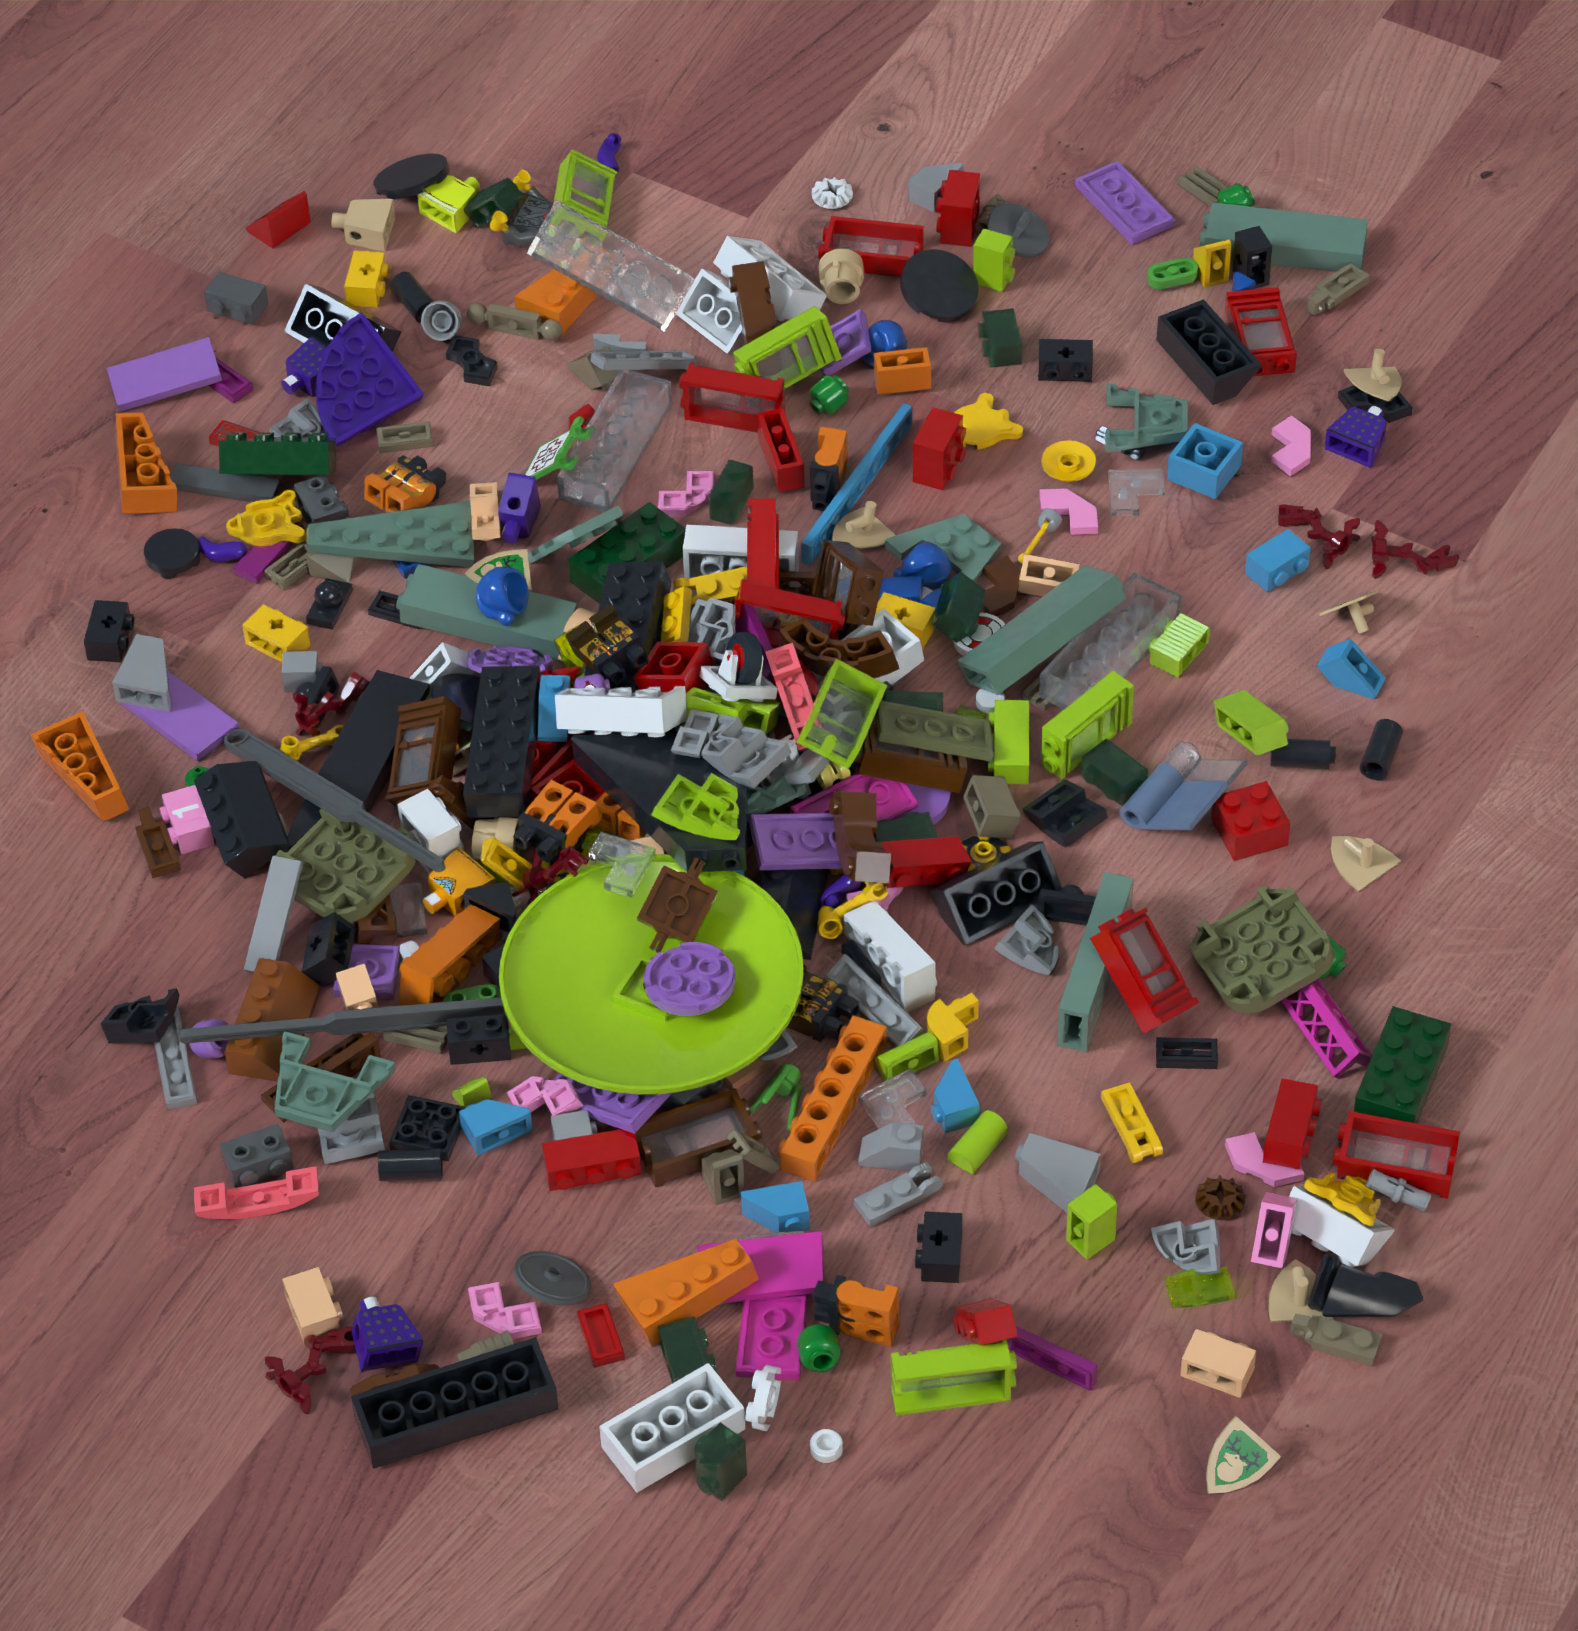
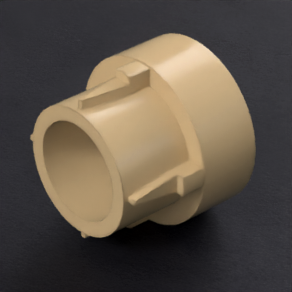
M835 249L829 251L820 259V286L830 301L837 304H849L859 296L860 287L864 280V266L860 255L852 250Z
M495 817V819L476 820L472 836L473 859L481 860L482 844L484 840L492 837L497 838L520 855L521 849L515 846L513 835L519 828L518 818Z

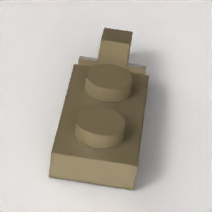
M1347 264L1316 285L1315 291L1308 299L1307 311L1316 316L1323 312L1326 307L1331 309L1333 306H1337L1369 284L1371 276L1354 264Z
M1295 1314L1291 1324L1290 1334L1304 1338V1342L1310 1344L1311 1349L1373 1366L1382 1341V1334L1322 1316L1313 1315L1311 1318L1310 1316Z

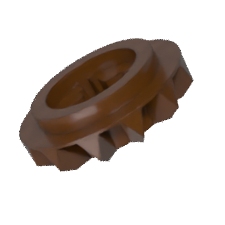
M1221 1175L1217 1179L1207 1177L1205 1183L1198 1185L1195 1202L1198 1209L1209 1218L1216 1220L1231 1219L1237 1216L1245 1206L1246 1195H1244L1242 1185H1237L1233 1178L1226 1180ZM1219 1191H1222L1225 1196L1222 1205L1219 1204L1216 1196Z

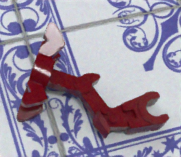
M1279 505V526L1300 525L1308 522L1313 529L1307 532L1309 539H1322L1329 542L1323 543V550L1325 551L1323 553V564L1325 569L1331 567L1334 558L1348 550L1352 540H1360V535L1352 534V530L1357 529L1360 525L1359 518L1346 521L1344 532L1338 530L1333 533L1322 526L1320 521L1322 516L1318 508H1315L1313 511L1305 510L1303 506Z
M1380 520L1375 522L1374 531L1377 533L1371 538L1373 542L1372 560L1375 566L1372 570V577L1374 579L1380 577L1386 571L1387 567L1384 562L1389 560L1388 556L1407 559L1417 567L1418 572L1427 575L1428 570L1436 569L1440 571L1457 565L1458 554L1447 556L1450 551L1449 545L1441 546V548L1432 552L1426 558L1412 551L1413 543H1406L1401 547L1387 546V540L1384 538L1388 533V529Z
M354 671L350 675L338 700L334 699L335 695L328 692L319 704L312 703L309 706L307 696L297 692L293 693V699L298 704V711L295 713V717L300 727L296 734L301 735L306 731L310 734L309 738L321 735V732L315 728L319 724V716L329 710H334L339 714H346V709L351 702L358 700L370 681Z
M568 846L560 852V857L555 863L552 862L543 869L541 867L543 860L536 855V848H534L532 868L523 873V885L513 892L512 896L516 897L529 890L531 897L528 900L529 906L539 896L538 890L545 888L548 882L553 883L555 876L562 868L576 877L578 875V867L582 863L586 865L588 859L573 847Z
M353 1327L328 1331V1335L319 1338L312 1335L308 1343L310 1350L309 1359L305 1365L295 1372L289 1369L284 1371L281 1358L265 1357L266 1366L269 1369H274V1371L266 1373V1379H275V1384L279 1386L281 1391L287 1397L299 1402L303 1413L309 1414L311 1408L310 1385L302 1384L301 1382L311 1375L326 1373V1365L319 1364L322 1352H356L354 1340L348 1341V1339H353Z

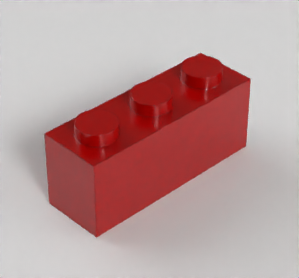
M784 409L757 413L758 438L778 493L804 488V463Z
M959 836L881 842L884 849L891 853L889 883H883L884 887L887 888L943 884L968 872L972 863Z
M1281 1079L1265 1139L1263 1163L1300 1169L1302 1158L1309 1157L1312 1140L1307 1138L1314 1137L1317 1119H1313V1116L1319 1117L1322 1099L1317 1098L1318 1085Z
M622 1129L542 1143L543 1161L550 1191L566 1190L575 1186L599 1184L603 1181L619 1178L627 1179L632 1176L641 1175L640 1154L636 1136L634 1133Z
M990 1298L955 1307L957 1315L953 1316L954 1328L957 1335L961 1334L965 1340L978 1345H984L1018 1336L1011 1304Z

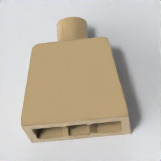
M393 199L352 200L347 214H332V228L344 229L345 241L350 245L385 251L395 221Z

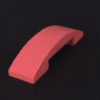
M792 642L765 653L798 751L802 752L808 748L797 743V739L814 703ZM816 718L813 725L822 729L818 718Z
M316 1166L286 1171V1179L238 1188L227 1189L224 1182L194 1187L196 1216L211 1219H243L266 1216L295 1208L319 1196L318 1170Z

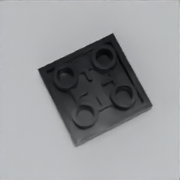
M408 1095L389 1141L390 1150L441 1148L442 1160L449 1162L461 1131L459 1111L466 1107Z

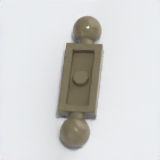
M474 303L467 310V317L470 322L481 324L484 321H488L489 330L539 340L541 334L547 340H556L562 334V326L558 321L549 319L543 323L539 313L490 303L488 309L481 303Z

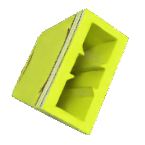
M447 175L442 182H435L423 189V193L417 194L419 213L457 233L478 209L477 191L480 189V184L474 177H469L463 182L452 175Z

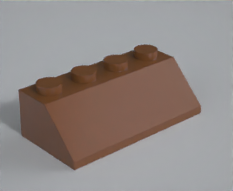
M259 958L235 1024L310 1018L320 992V985L288 962ZM283 1035L229 1040L225 1049L229 1074L278 1082Z

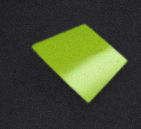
M713 773L710 774L702 787L678 774L651 814V816L678 829L708 838L737 840L740 834V829L737 826L739 807L736 803L738 799L737 787Z

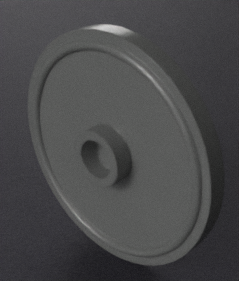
M1002 204L997 206L988 218V230L1013 236L1012 248L1016 250L1015 256L1024 258L1039 256L1049 244L1050 236L1046 224L1036 213L1024 206Z
M545 1251L529 1252L517 1259L513 1269L517 1284L526 1293L549 1304L560 1306L579 1304L588 1297L591 1289V1281L585 1270L574 1261L559 1254Z

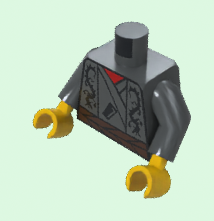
M520 170L512 180V185L515 189H523L525 192L519 193L507 216L502 211L494 213L490 222V228L495 232L503 231L502 235L505 244L516 245L519 248L529 246L545 247L552 235L566 236L568 222L561 221L555 230L549 228L553 203H550L534 185L530 186L528 184L531 176L526 170Z

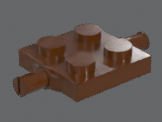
M694 858L687 873L677 872L663 865L637 917V921L652 927L657 932L649 946L651 950L654 951L656 948L657 953L661 952L667 938L677 939L683 943L694 942L718 894L717 890L704 885L698 878L706 864L703 860L699 863V859Z

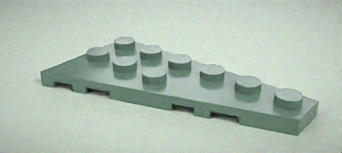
M470 501L308 524L307 552L472 567L474 563V544L472 539Z

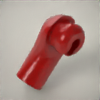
M586 404L569 416V430L576 417L584 419L581 427L587 429L585 421L595 415L591 405Z

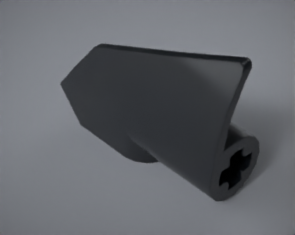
M1341 1264L1328 1294L1322 1315L1324 1317H1395L1422 1302L1424 1298L1415 1281L1389 1272H1378L1372 1275Z

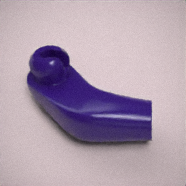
M610 133L598 151L597 160L618 173L619 166L615 159V154L621 146V137L617 133Z
M205 537L198 539L200 552L215 563L233 559L240 560L248 552L245 544L241 541L213 543Z
M844 874L824 891L821 896L822 904L833 909L842 905L841 899L845 898L846 894L855 892L862 882L853 881Z

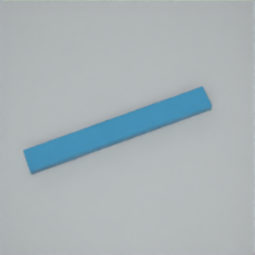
M902 404L801 542V562L808 565L813 563L820 553L822 540H830L836 524L851 511L913 426V408L911 405Z

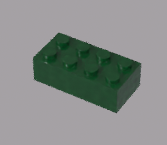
M231 432V434H226V438L219 441V474L329 475L336 471V438H329V433L317 432L308 435V437H302L300 432H287L281 435V437H274V432H258L254 437H247V432Z
M648 502L568 559L570 582L600 604L609 563L663 561L667 569L683 557L686 528L651 502Z
M1392 1006L1356 1094L1354 1112L1418 1123L1448 1048L1451 1023Z

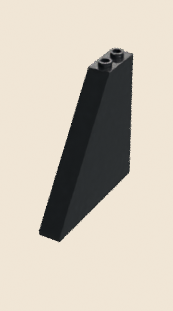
M667 731L665 736L648 737V733L642 732L634 736H622L621 733L572 735L574 761L686 872H688L694 858H698L699 863L701 860L706 863L701 872L747 870L748 787L722 774L707 762L703 756L696 758L672 753L671 749L678 731ZM713 773L737 787L738 799L736 803L739 807L737 826L740 829V834L737 840L708 838L678 829L651 816V814L678 774L702 787L710 774Z

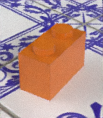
M927 347L874 353V378L878 395L931 389V362Z

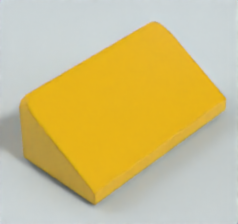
M492 837L484 840L481 850V862L519 889L523 885V873L532 868V864L497 838Z

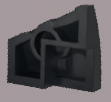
M177 988L168 990L167 996L160 1000L152 1002L149 995L134 1002H126L114 1006L101 1022L108 1043L160 1042L176 1011L180 995Z

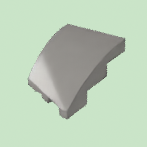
M711 597L708 601L697 599L690 615L688 642L707 643L714 663L721 664L728 641L735 634V605Z
M722 714L717 719L719 723L717 731L711 732L709 741L701 752L703 758L722 774L750 788H755L792 753L787 743L768 740L763 730L744 727L739 717Z
M375 1092L334 1132L318 1128L325 1164L385 1150Z

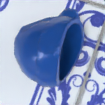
M881 320L870 326L868 332L871 352L861 357V359L874 367V353L907 349V340L902 327L891 320Z
M922 542L915 546L905 557L901 567L894 570L893 576H922L923 587L932 590L941 586L947 580L951 572V564L943 549L936 544Z
M506 566L496 567L488 571L477 585L476 603L484 616L498 620L503 626L511 625L514 621V616L522 614L528 604V585L525 576L520 570Z

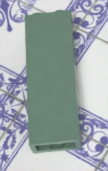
M1212 202L1210 213L1205 212L1203 228L1207 229L1201 230L1200 246L1230 239V260H1233L1235 232L1260 226L1272 245V265L1337 272L1347 264L1352 263L1362 269L1368 219Z
M418 564L414 574L408 576L406 590L404 594L400 593L397 599L396 609L400 611V622L494 646L535 649V653L538 656L550 655L553 660L559 662L558 656L567 634L563 630L570 616L578 609V605L575 602L529 591L528 604L524 612L514 616V621L511 625L503 626L498 620L484 616L476 603L478 583L466 575Z
M1086 565L957 660L968 684L999 695L1124 601L1126 596L1122 590V581L1115 574Z
M1104 872L1059 1006L1057 1046L1087 1052L1111 980V975L1090 938L1100 933L1098 926L1112 918L1118 923L1117 916L1132 908L1134 878ZM1126 932L1120 935L1122 941H1124Z

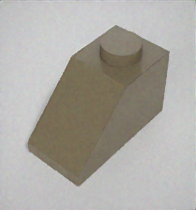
M609 345L587 352L566 364L569 370L590 389L601 386L602 390H605L617 383L615 378L623 374L622 370H602L590 362L591 354L594 352H612Z
M730 1149L702 1158L703 1179L715 1205L741 1197L740 1192L745 1191L744 1167L741 1154Z

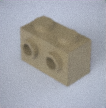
M972 775L963 798L979 837L1011 838L1015 828L1020 824L1021 814L1015 805L1012 791L1008 788L1005 778Z

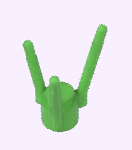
M782 1064L775 1076L771 1078L767 1087L750 1107L751 1114L756 1111L762 1102L764 1104L768 1103L775 1092L781 1096H787L792 1093L787 1131L790 1132L792 1120L797 1112L799 1095L803 1089V1086L799 1083L802 1076L800 1070L791 1064Z

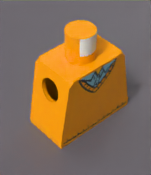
M458 847L444 860L445 870L441 872L433 870L429 874L430 895L423 899V904L431 914L445 907L455 916L465 909L464 892L466 889L495 884V877Z

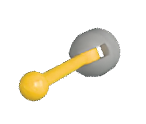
M1045 508L1038 518L1039 532L1026 551L1018 556V561L1021 564L1023 563L1024 554L1030 555L1045 532H1054L1059 527L1062 517L1058 512L1050 508Z

